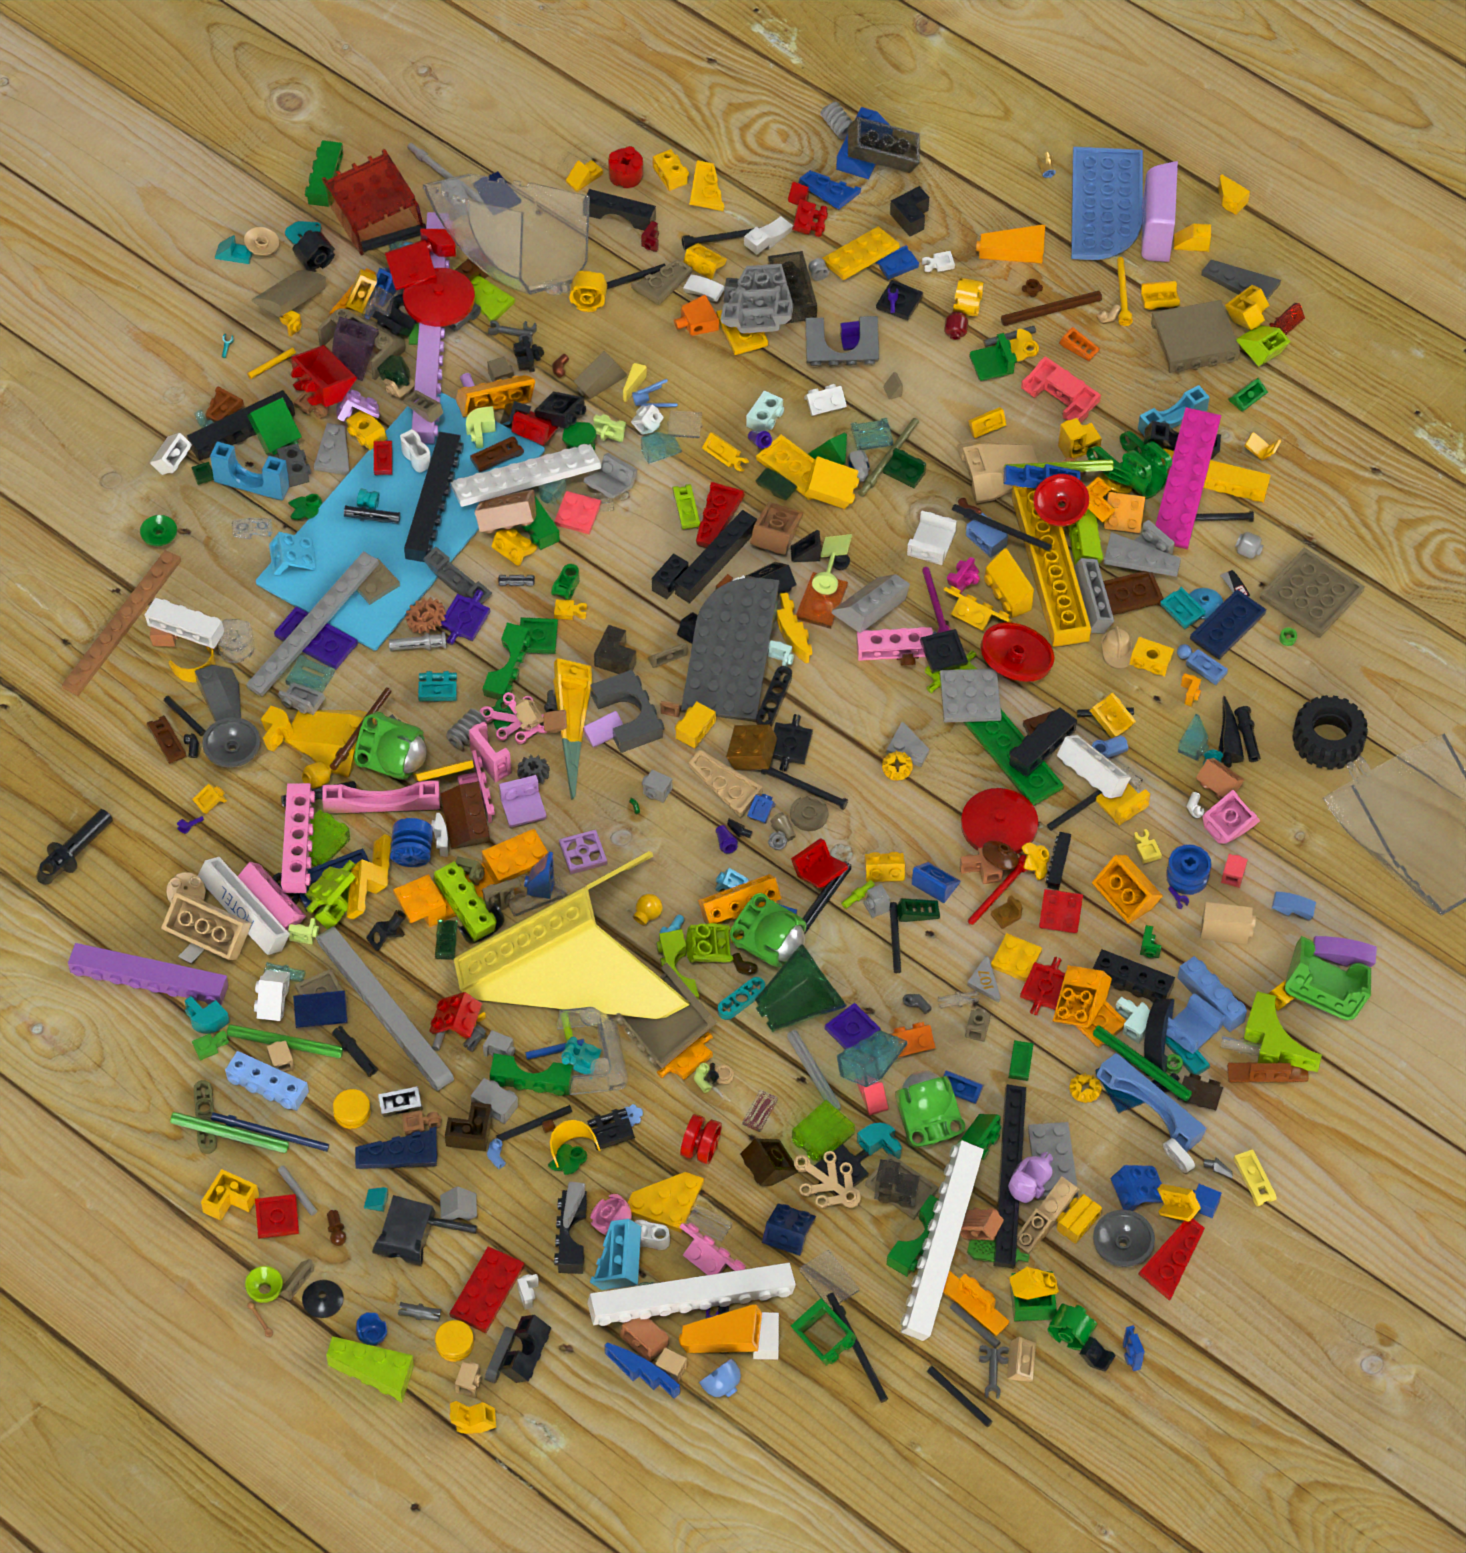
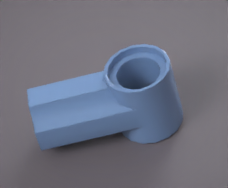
M1121 735L1106 741L1096 740L1092 744V747L1101 752L1106 758L1128 751L1127 740Z

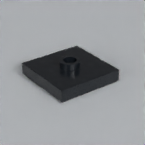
M891 280L878 300L876 308L908 321L922 299L923 292ZM889 288L891 293H895L896 288L898 289L895 313L890 312L891 303L887 298Z
M956 629L920 638L932 673L968 664Z

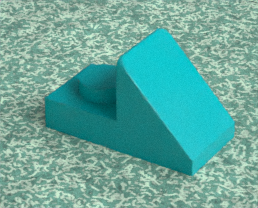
M235 235L219 243L215 259L250 264L253 253L245 245L236 244Z

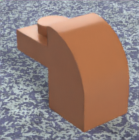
M978 848V855L970 854L960 857L961 874L980 871L983 884L1002 882L1003 869L989 863L983 856L982 848Z

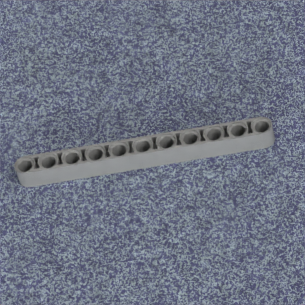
M333 926L316 936V940L322 950L436 1091H439L453 1082L454 1077L449 1068L338 930Z

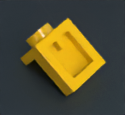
M292 310L279 317L280 321L287 326L288 335L291 337L296 332H299L302 327L300 314Z
M209 783L192 799L205 814L219 801L223 803L227 801L223 796L225 792L218 785L214 787Z

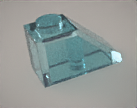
M655 432L641 437V451L648 464L682 452L674 436Z
M1195 714L1178 747V753L1196 761H1199L1201 756H1204V753L1209 749V745H1207L1208 735L1199 715Z

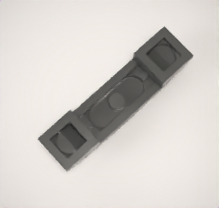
M436 546L424 557L423 560L428 567L457 594L472 598L476 590L479 589V591L481 590L484 593L479 600L481 604L492 594L479 581L475 583L449 562L450 558Z

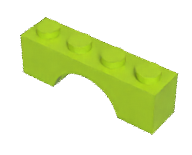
M682 929L659 933V941L656 942L657 952L662 954V958H660L661 967L668 963L699 1000L695 979L684 977L676 969L678 961L686 956V943Z

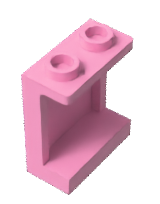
M486 722L474 725L469 730L470 751L476 750L477 757L481 756L483 768L496 783L511 774L510 752L507 748L497 753L488 743Z

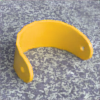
M205 646L211 657L202 666L186 669L177 666L170 660V668L181 680L197 682L196 670L215 665L213 648Z
M564 1121L556 1126L551 1133L550 1149L557 1168L559 1167L556 1159L557 1151L563 1143L577 1137L589 1138L597 1145L598 1151H601L593 1131L582 1121Z

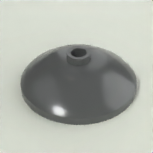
M237 717L224 718L216 721L206 730L202 741L203 750L207 758L216 765L229 768L238 767L251 761L258 753L260 748L259 732L252 723L245 719Z
M1115 1210L1107 1213L1097 1222L1093 1233V1243L1098 1254L1108 1263L1120 1267H1131L1142 1263L1150 1256L1154 1248L1155 1234L1151 1224L1142 1215L1130 1210ZM1120 1243H1125L1126 1246H1120Z

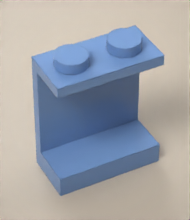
M1194 993L1189 998L1187 1007L1173 1020L1168 1017L1166 1035L1180 1044L1182 1048L1194 1054L1222 1028L1225 1015Z

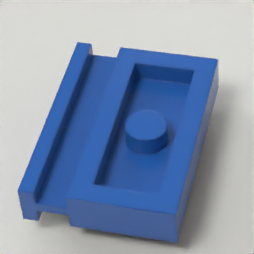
M907 245L876 262L888 280L919 267L918 260L908 250Z
M1133 1325L1126 1327L1122 1346L1123 1348L1126 1347L1124 1357L1127 1365H1131L1132 1370L1137 1371L1142 1367L1145 1351L1138 1334H1134L1135 1327Z

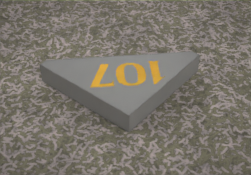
M985 956L967 982V986L999 1003L1001 997L989 957Z

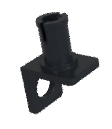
M396 910L389 921L376 922L366 937L375 951L380 950L387 938L403 937L405 935L400 928L401 923L406 918L404 912ZM376 932L380 935L378 943L374 941V934Z

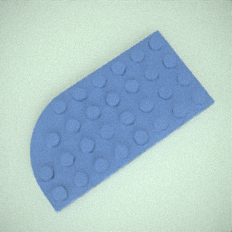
M1073 147L1071 259L1100 260L1110 258L1122 253L1136 241L1142 227L1143 150Z

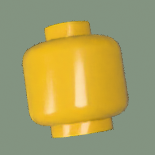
M320 761L310 764L303 770V783H310L312 789L326 785L330 781L331 769Z

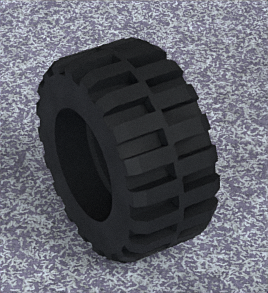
M1325 695L1321 696L1320 699L1318 697L1311 699V703L1309 701L1306 702L1297 713L1292 735L1295 749L1299 751V755L1303 759H1307L1306 762L1311 765L1314 763L1318 768L1327 767V769L1333 770L1334 767L1340 769L1344 768L1345 764L1347 766L1351 765L1363 752L1367 738L1368 723L1367 719L1364 718L1362 710H1357L1358 706L1354 703H1349L1348 699H1340L1334 695L1333 697ZM1325 724L1333 725L1340 728L1346 734V737L1340 740H1328L1319 736L1314 728Z

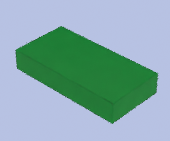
M1014 1040L1008 1078L1028 1081L1034 1043Z

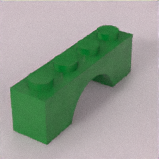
M507 622L501 641L503 647L509 651L510 658L502 669L488 672L482 688L484 696L498 700L503 698L505 693L513 692L512 684L519 676L520 670L518 668L520 663H523L525 660L526 646L529 647L531 644L532 636H530L529 628Z
M494 1053L490 1070V1081H495L500 1087L508 1086L518 1090L529 1089L538 1093L549 1092L558 1096L570 1094L573 1065L553 1062L543 1072L528 1073L517 1066L514 1056Z
M931 1194L919 1211V1220L925 1229L922 1235L912 1241L898 1240L887 1255L886 1265L908 1277L911 1271H916L918 1260L923 1256L924 1249H922V1246L930 1232L928 1231V1225L935 1215V1212H933L934 1205L937 1200L939 1201L938 1198Z

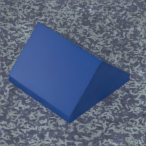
M929 862L918 865L913 869L912 885L942 903L947 901L961 882Z

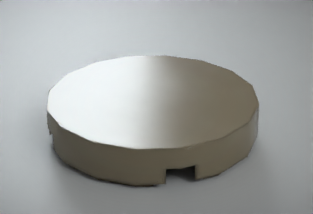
M812 795L796 799L790 809L791 821L797 828L804 831H816L826 824L829 814L826 803L819 797Z

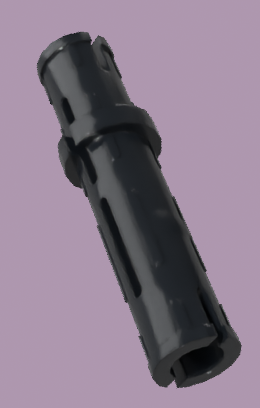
M345 505L344 517L358 518L360 521L366 519L400 523V512L367 509L366 506L360 508Z
M342 1026L333 1030L332 1035L342 1045L343 1050L351 1055L368 1077L374 1075L378 1071V1067L356 1044V1040L350 1037Z

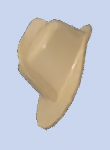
M1115 626L1114 629L1103 635L1101 645L1105 662L1113 668L1122 669L1130 665L1133 652L1129 634Z

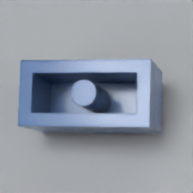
M972 520L967 524L966 536L990 558L1007 547L1008 535L976 520Z

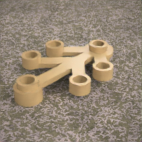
M827 1151L824 1154L829 1176L813 1166L806 1155H798L795 1158L794 1166L799 1172L807 1171L823 1183L816 1185L802 1184L799 1188L802 1196L808 1197L811 1194L833 1190L839 1194L828 1198L825 1195H819L816 1198V1204L819 1208H826L828 1205L841 1203L848 1208H853L860 1203V1192L853 1188L851 1175L853 1168L850 1163L845 1162L840 1166V1171L844 1175L845 1188L838 1184L835 1164L837 1157L833 1151ZM833 1155L834 1158L833 1160L828 1161L827 1156ZM804 1159L806 1162L804 1165H799V1160ZM845 1166L850 1167L848 1172H843ZM804 1187L809 1188L808 1193L802 1192ZM849 1194L854 1195V1198L852 1200L847 1199V1196ZM820 1199L826 1200L823 1205H820L818 1202Z

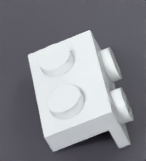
M835 384L826 386L825 390L819 391L818 388L809 390L808 394L804 396V399L808 402L811 416L847 407L842 387H836Z

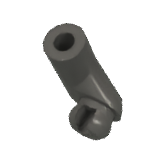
M906 994L903 997V1003L906 1006L919 1007L924 1014L929 1013L932 1009L920 994Z

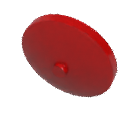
M434 268L437 275L436 278L404 288V307L407 313L421 324L434 327L449 326L463 320L472 311L475 303L474 287L464 274L456 270Z
M1006 622L991 626L984 633L980 644L982 656L988 665L999 674L1017 681L1030 682L1044 678L1051 671L1055 660L1053 648L1045 637L1034 629L1017 623Z
M991 788L977 793L966 803L961 816V829L966 841L977 851L978 848H982L988 841H1000L1009 845L1019 854L1023 852L1022 846L1026 843H1032L1036 837L1038 815L1032 803L1022 794L1005 788Z

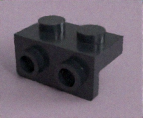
M388 305L385 313L375 310L372 316L378 320L377 324L384 328L388 326L391 328L390 332L397 336H400V334L409 336L417 322L393 305Z

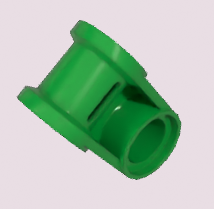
M567 564L563 567L552 586L551 595L555 596L557 594L565 597L566 600H571L580 582L577 565Z

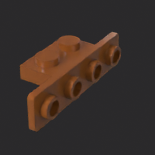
M1247 1062L1228 1063L1227 1065L1229 1082H1307L1309 1079L1307 1070L1291 1066V1063Z

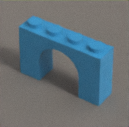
M221 442L216 443L210 455L214 482L283 501L289 489L286 460L268 456L262 468V474H257L246 470L238 463L234 446Z

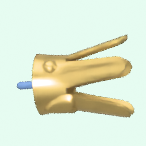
M1046 152V162L1044 163L1039 156H1036L1038 161L1036 163L1042 170L1043 177L1051 178L1055 175L1053 155L1050 160L1049 153Z

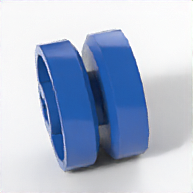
M1196 845L1177 847L1169 857L1166 872L1167 882L1176 892L1184 895H1193L1201 892L1209 881L1211 859L1204 849Z

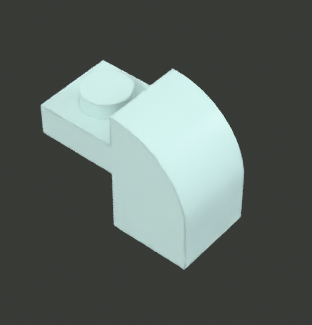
M1121 997L1117 1001L1116 1011L1127 1019L1124 1023L1123 1034L1139 1044L1145 1037L1150 1010L1143 1002L1137 1007L1132 1001Z

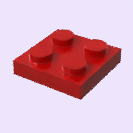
M296 1194L255 1199L258 1239L299 1234Z

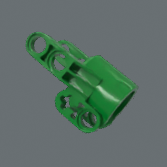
M1126 431L1120 435L1122 448L1127 451L1123 455V462L1121 463L1099 446H1094L1087 450L1088 460H1113V470L1101 472L1109 479L1130 486L1142 497H1145V499L1155 496L1162 489L1168 478V468L1172 466L1171 456L1158 444L1151 441L1144 445V442L1131 431ZM1161 458L1164 459L1165 465L1162 463Z

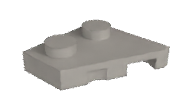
M901 722L886 754L893 753L896 750L898 752H905L911 758L913 765L922 767L929 754V748L905 723Z

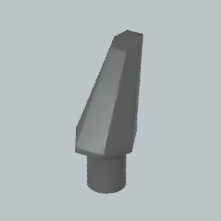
M1215 1157V1160L1204 1159V1167L1214 1168L1213 1172L1231 1179L1233 1178L1232 1171L1217 1157Z

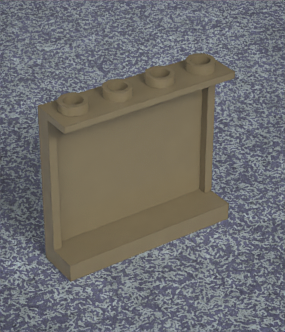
M1221 300L1152 312L1151 325L1153 329H1157L1169 361V373L1238 360L1240 348Z
M668 963L661 967L665 973L660 978L688 1000L689 1006L666 1018L660 1019L623 1016L620 1013H616L617 1015L614 1016L621 1026L623 1024L627 1026L625 1031L632 1039L634 1037L637 1038L636 1045L642 1052L646 1050L649 1053L646 1057L653 1065L657 1063L661 1069L717 1023Z

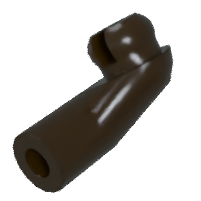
M740 953L732 955V961L739 973L751 975L757 972L758 967L755 963L743 961Z

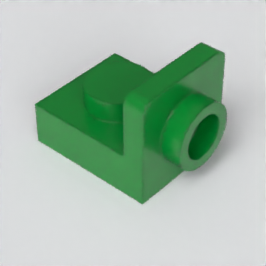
M1146 925L1140 955H1144L1147 958H1159L1162 946L1154 944L1156 935L1152 934L1153 926Z

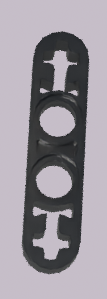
M780 666L776 669L758 711L757 725L773 726L792 681V670L789 667ZM783 674H787V675L784 676L783 682H782V681H781V676H782ZM775 687H780L783 691L781 693H774L772 690ZM768 702H774L776 704V707L769 708L766 706V704ZM766 713H767V714H768V720H766L765 722H763L762 720L765 719V716H766Z

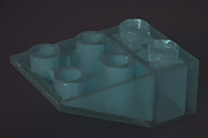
M884 1031L875 1032L872 1036L859 1041L858 1044L845 1049L844 1052L837 1055L840 1077L865 1087L872 1085L883 1078L908 1042Z

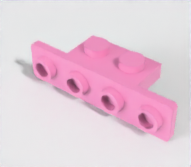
M476 750L472 751V761L475 772L457 776L458 784L479 781L483 806L488 823H491L492 815H495L494 807L488 801V799H491L489 788L484 786L487 780L485 772L480 770L483 767L481 756L477 757Z
M681 1223L679 1227L694 1238L683 1256L707 1275L720 1274L726 1265L734 1271L745 1270L746 1265L737 1259L734 1261L729 1257L730 1253L722 1247L719 1249L714 1245L715 1241L711 1237L700 1234L698 1232L700 1229L692 1223Z

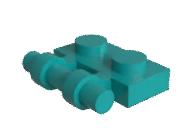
M432 671L419 673V680H426L419 681V701H457V681H450L457 680V673H449V671H443V673H432Z
M573 1036L565 1044V1050L561 1056L562 1063L565 1065L573 1064V1070L592 1077L602 1050L584 1042L580 1046L577 1043V1038Z

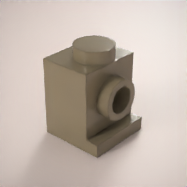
M982 1008L971 1009L965 1037L984 1042L991 1014H988Z

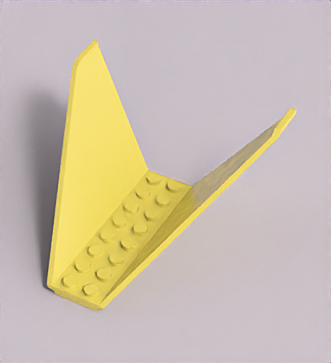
M650 851L456 956L454 963L460 991L466 992L476 1000L613 1015L620 1013L623 1016L651 1019L666 1018L689 1006L688 1000L596 925L588 890L619 872L629 870L652 858L653 853Z

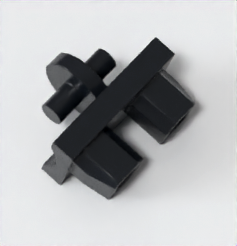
M522 336V342L513 344L515 356L525 355L517 357L518 368H528L529 373L535 372L534 359L536 361L541 360L540 357L544 355L543 348L536 344H533L531 348L527 336Z

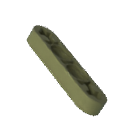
M206 1080L198 1081L193 1089L196 1118L215 1122L211 1120L212 1113L214 1112L211 1084ZM201 1088H205L206 1098H202ZM207 1104L210 1106V1109L206 1112H201L199 1107ZM197 1130L199 1150L204 1154L214 1152L217 1148L216 1135ZM205 1136L209 1137L210 1143L208 1147L205 1146Z

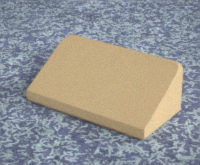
M1017 1337L1011 1341L1008 1379L1033 1381L1036 1343L1022 1337Z

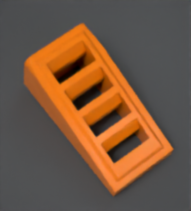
M1074 327L1059 342L1061 346L1087 361H1090L1100 350Z

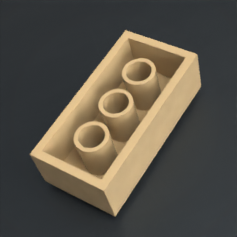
M175 892L161 929L223 958L237 960L252 923L185 892Z

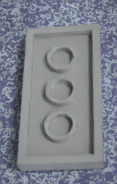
M1068 1122L1028 1125L1031 1157H1040L1043 1152H1048L1045 1158L1049 1154L1053 1157V1161L1049 1164L1052 1167V1177L1043 1185L1045 1189L1044 1194L1041 1198H1037V1201L1046 1199L1061 1176L1077 1187ZM1078 1192L1075 1194L1073 1198H1078Z

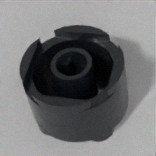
M306 231L292 248L295 256L305 269L317 272L316 269L319 267L322 269L327 267L335 256L333 253L335 248L324 234L319 231Z

